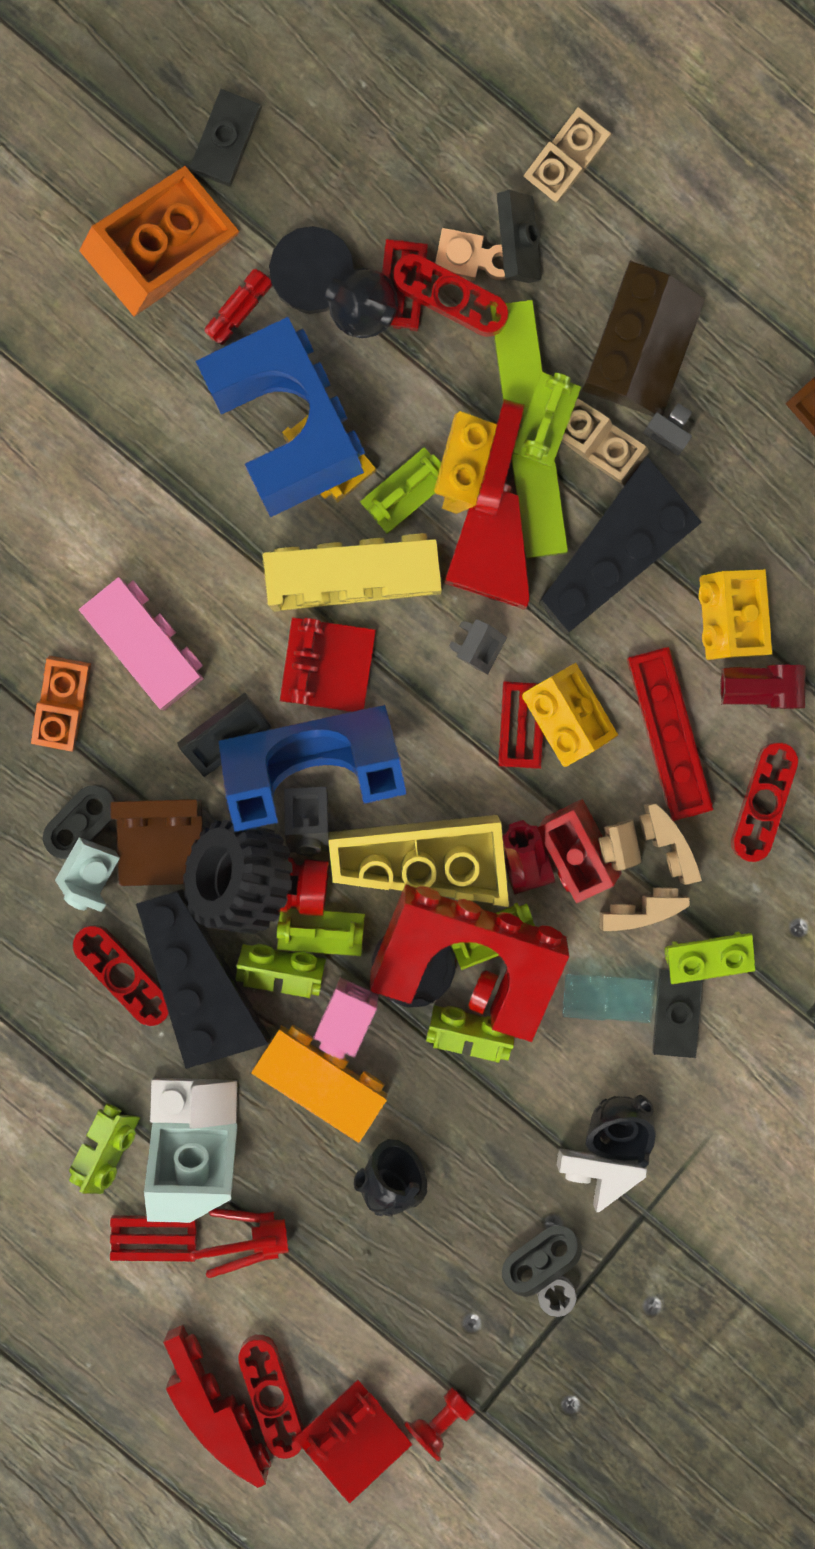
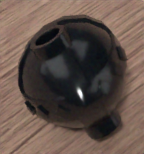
M371 268L351 270L339 279L333 278L325 294V300L329 304L330 316L336 326L348 336L361 339L377 336L388 329L395 319L399 305L397 290L392 281L380 271Z
M638 1095L634 1099L625 1096H614L608 1100H602L599 1103L600 1105L593 1110L594 1112L586 1136L588 1150L597 1156L621 1161L638 1160V1165L645 1168L649 1165V1156L656 1138V1130L653 1121L650 1119L654 1112L651 1102L642 1095Z
M387 1139L378 1144L371 1154L365 1169L361 1168L357 1171L353 1182L354 1189L362 1193L368 1209L381 1217L383 1215H397L412 1207H417L427 1194V1178L424 1167L410 1146L400 1140Z

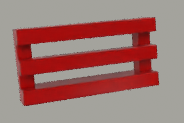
M386 239L382 273L390 279L394 250L402 251L401 258L410 254V252H415L427 259L428 244ZM417 266L415 281L424 284V279L420 276L421 268ZM404 269L402 273L406 275L405 284H407L408 270ZM397 289L399 305L395 319L390 326L395 329L409 328L411 331H418L421 304L413 300L411 318H403L405 295Z
M503 681L498 766L541 769L543 732L535 718L532 760L524 759L527 705L522 698L524 692L539 683ZM519 691L516 754L514 759L508 758L511 692Z
M111 1216L110 1261L195 1262L194 1259L190 1258V1253L196 1251L197 1219L190 1223L148 1222L147 1216ZM121 1227L188 1228L187 1234H121ZM121 1244L187 1245V1249H121Z

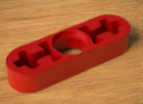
M417 254L405 255L396 263L394 267V283L398 291L403 295L481 336H495L504 329L508 318V309L505 302L497 295ZM414 266H418L421 268L420 276L430 283L433 274L439 276L440 278L436 280L432 287L431 297L424 295L427 291V285L419 281H414L411 286L405 284L406 275L402 271L404 269L411 271ZM453 284L462 290L463 299L460 304L454 307H447L440 302L438 293L443 286ZM470 294L478 297L474 301V306L482 310H487L490 305L496 308L495 316L500 319L498 323L490 321L487 326L481 324L482 315L471 308L469 317L462 315L469 304Z
M506 399L503 400L475 506L476 511L496 516L525 404Z
M785 743L768 744L760 750L731 837L732 850L742 860L757 862L764 859L771 851L798 767V756L795 750ZM778 750L783 752L782 759L788 761L787 768H779L774 779L775 781H783L781 789L770 783H759L760 775L770 778L772 764L767 762L768 755H776ZM760 790H769L776 798L774 810L766 815L758 813L753 807V798ZM748 815L755 820L770 821L768 830L759 826L756 839L762 841V847L760 849H753L750 855L746 853V846L741 844L742 836H750L755 825L746 823Z
M90 925L81 929L75 935L73 950L76 957L138 1022L146 1026H155L162 1023L169 1016L160 984L108 929L100 925ZM86 934L92 938L100 935L103 941L99 946L107 955H110L113 949L119 954V956L113 958L105 965L103 971L97 966L98 963L104 960L99 953L94 951L87 954L84 950L88 944L84 939ZM118 963L128 964L134 971V981L128 987H119L112 981L111 971ZM142 979L149 986L141 991L149 999L158 996L162 1001L158 1007L162 1012L159 1016L154 1012L148 1016L143 1013L142 1009L146 1004L139 995H136L133 1001L126 996L138 988Z
M261 1334L250 1336L241 1346L238 1361L266 1446L278 1458L287 1459L294 1457L302 1449L294 1438L304 1429L277 1346L268 1336ZM258 1346L260 1352L268 1351L269 1353L264 1361L267 1375L257 1382L253 1378L260 1377L261 1371L256 1360H248L252 1353V1347ZM275 1370L276 1373H277V1375H276V1374H270V1373ZM273 1385L280 1388L284 1394L283 1402L276 1407L264 1405L259 1395L264 1387ZM286 1411H289L290 1414L284 1415L283 1423L288 1433H296L292 1437L291 1445L288 1446L285 1445L283 1440H275L279 1433V1425L276 1418L283 1415ZM267 1418H274L270 1422L267 1421Z

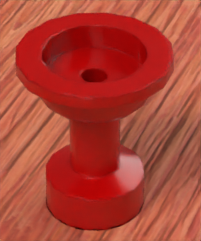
M453 1387L443 1396L446 1406L429 1423L423 1419H417L414 1422L406 1420L404 1422V1426L438 1462L442 1459L440 1453L444 1447L441 1435L458 1418L467 1422L476 1413Z

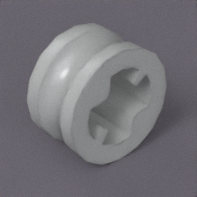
M563 1275L537 1293L540 1307L550 1316H565L572 1311L576 1303L574 1286ZM555 1285L563 1286V1293L568 1297L564 1303L558 1300L559 1305L557 1306L551 1305L550 1297L545 1294L550 1287L555 1291Z

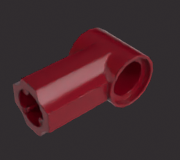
M767 665V668H722L720 679L721 705H767V708L773 709L805 708L806 665Z
M524 820L509 824V829L502 836L506 854L505 867L514 895L555 883L547 852L544 851L538 827L527 824Z

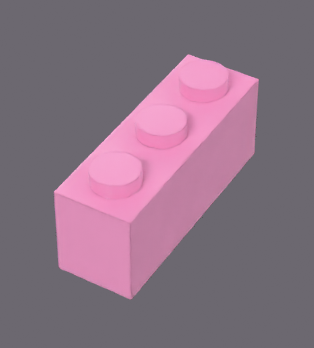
M118 577L78 610L157 707L165 711L204 679L197 671L203 665L188 646L183 650L178 648L171 639L176 634V631L161 613L153 617L144 604L149 601V598L136 582L132 580L127 585L124 580Z
M340 977L314 1036V1039L321 1041L319 1048L341 1059L344 1058L346 1053L355 1057L377 1009L379 995Z

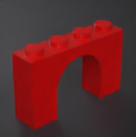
M405 884L370 971V991L411 1004L425 968L437 952L457 943L471 942L481 944L494 950L507 966L503 980L490 1008L492 1030L532 1042L569 959L567 936L562 935L560 931L550 926L541 925L536 927L524 923L517 916L510 913L501 912L496 914L481 909L478 904L470 900L460 899L456 901L441 896L436 890L427 886H418L416 888Z

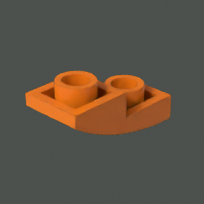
M55 656L46 658L41 698L36 705L31 744L74 751L85 703L91 663Z

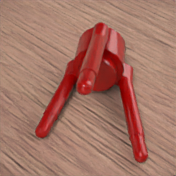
M215 1208L209 1212V1215L212 1217L260 1223V1226L251 1227L252 1240L192 1251L190 1258L195 1260L254 1249L255 1254L207 1270V1278L226 1274L264 1260L279 1259L278 1254L289 1253L285 1219L274 1220V1212L253 1213Z

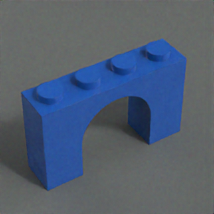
M289 317L196 360V364L221 415L259 396L272 392L292 393L310 404L307 422L302 431L293 440L245 463L270 517L364 473L358 457L364 455L365 452L354 430L346 433L341 423L348 420L346 413L337 396L329 399L324 389L331 386L329 379L320 362L312 365L308 354L314 352L312 345L303 328L295 331Z
M385 705L218 741L225 794L235 832L277 823L274 803L275 789L291 774L309 767L334 765L349 769L358 778L364 803L406 795L400 758Z

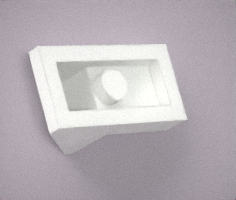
M153 1078L151 1080L150 1122L188 1123L189 1128L192 1129L236 1124L238 1080Z
M559 1148L557 1167L560 1173H566L565 1179L588 1184L591 1182V1178H597L593 1202L596 1212L606 1208L646 1178L647 1168H642L636 1160H613L592 1153Z

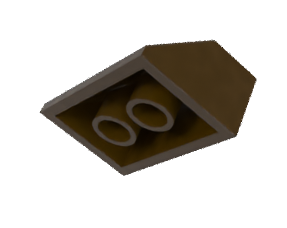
M630 260L582 391L654 417L656 412L663 416L705 299L673 276Z

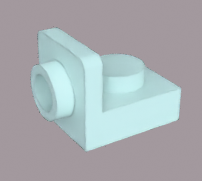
M80 837L78 838L55 879L65 895L64 900L69 905L83 911L88 907L100 912L103 911L106 902L100 895V892L120 859L115 850Z

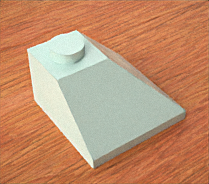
M152 1123L144 1188L148 1222L190 1223L231 1200L237 1123L196 1129L189 1128L188 1123Z

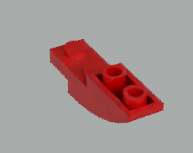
M184 1325L168 1331L163 1343L177 1374L169 1378L165 1389L176 1410L190 1431L221 1464L257 1488L266 1485L268 1468L271 1467V1461L263 1443L261 1442L256 1445L250 1429L254 1428V1424L246 1405L242 1404L239 1406L234 1394L218 1401L217 1398L221 1396L218 1383L211 1372L206 1374L199 1359L203 1358V1353L194 1334L188 1335Z

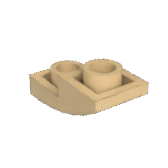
M577 107L553 141L548 142L524 174V177L554 202L558 203L613 134L581 108Z
M577 398L562 442L605 474L625 486L648 455L649 450L647 446L614 426L608 417Z
M650 803L644 805L646 814L639 816L644 839H652L653 846L655 847L671 844L672 852L666 853V859L672 878L678 876L680 883L684 885L702 881L692 851L676 824L657 804Z
M633 819L604 827L606 836L599 838L604 863L611 862L612 869L619 871L636 866L642 862Z
M654 887L653 895H642V912H636L635 904H610V912L600 911L599 928L602 931H620L663 921L689 907V897L678 895V888Z

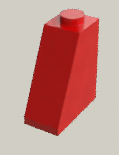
M505 484L496 516L476 511L475 506L469 508L445 579V584L525 610L530 598L519 496L510 493L512 487Z

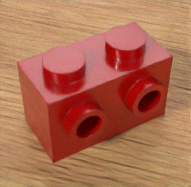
M583 798L547 815L537 826L544 851L551 855L558 868V876L567 892L571 893L576 904L616 884L622 872L621 870L612 869L611 862L604 863L599 838L603 836Z

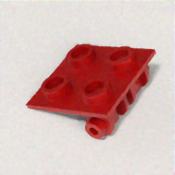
M292 617L280 701L349 712L363 710L376 630L321 622V620L311 618L300 619Z
M358 1379L294 1438L349 1504L413 1445Z

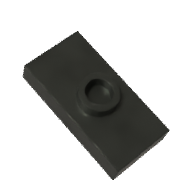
M220 89L190 165L191 172L230 187L260 113V104Z
M513 190L497 193L505 277L525 283L542 280L538 250L540 233L535 220L533 196Z
M243 693L178 741L177 744L181 752L201 775L206 777L221 765L218 741L271 729L272 726L249 696Z
M659 969L652 1048L654 1055L696 1058L703 980L671 984L669 969Z

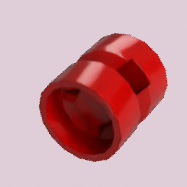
M289 857L288 860L292 862L293 869L290 876L299 877L297 895L287 894V903L285 908L281 907L280 912L287 913L291 907H296L299 914L323 916L328 884L329 861L305 859L299 865L296 864L293 857Z

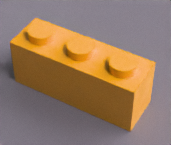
M281 1025L251 1073L360 1143L387 1101V1093L382 1090L385 1084L366 1071H363L361 1076L347 1068L346 1066L349 1061L345 1057L341 1059L322 1052L310 1044L313 1037L299 1027L292 1025L288 1030Z

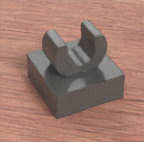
M678 403L667 419L656 412L643 434L678 456L692 437V435L682 429L692 411Z
M475 619L473 624L463 621L459 627L468 632L463 645H458L451 641L449 647L458 653L457 658L488 675L507 637L489 624Z

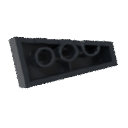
M648 457L644 459L539 602V605L565 636L702 523Z
M180 889L141 901L136 904L184 1066L185 1069L267 1045L271 1037L254 1012L247 996L239 987L225 959L220 955L211 940L204 925L195 921V915L190 914L187 908L189 901H185L184 891Z

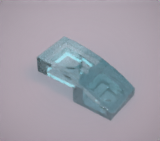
M566 974L562 1017L650 1023L652 1021L654 979Z

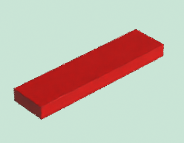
M669 647L626 658L670 818L672 821L713 811Z

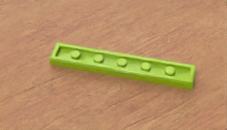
M533 300L505 303L508 309L507 322L504 329L494 336L502 399L525 404L518 434L540 374L543 372ZM490 306L491 321L498 323L500 319L495 316L496 308ZM512 453L511 463L516 495L519 496L525 559L567 554L568 548L555 460L552 467Z

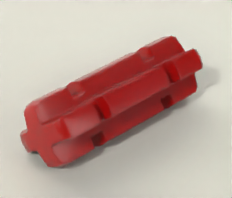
M252 270L244 280L246 285L243 288L239 286L218 311L220 314L218 319L213 317L205 327L204 331L217 344L223 345L233 334L231 329L234 326L238 328L259 303L257 300L259 295L264 297L272 287L271 280L262 271Z

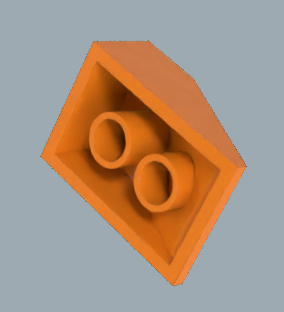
M184 166L94 224L79 251L135 317L168 294L234 239L240 231L188 168Z

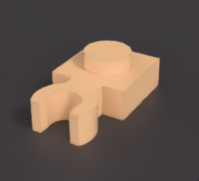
M442 228L436 264L466 280L475 281L477 270H484L494 280L506 279L504 269H497L492 263L495 257H503L502 245H494L490 249L482 248L484 236Z

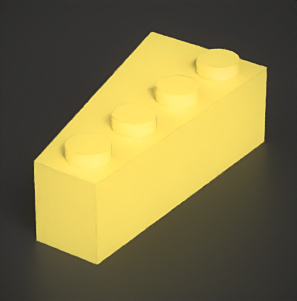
M426 533L401 536L402 542L385 543L384 538H370L360 540L357 546L342 547L341 542L319 544L317 549L300 550V547H285L275 549L274 552L263 553L268 606L275 612L441 594L436 539L427 540Z
M498 815L329 832L333 883L403 891L405 884L416 888L418 886H427L436 890L441 896L455 898V900L466 899L509 907L502 827Z

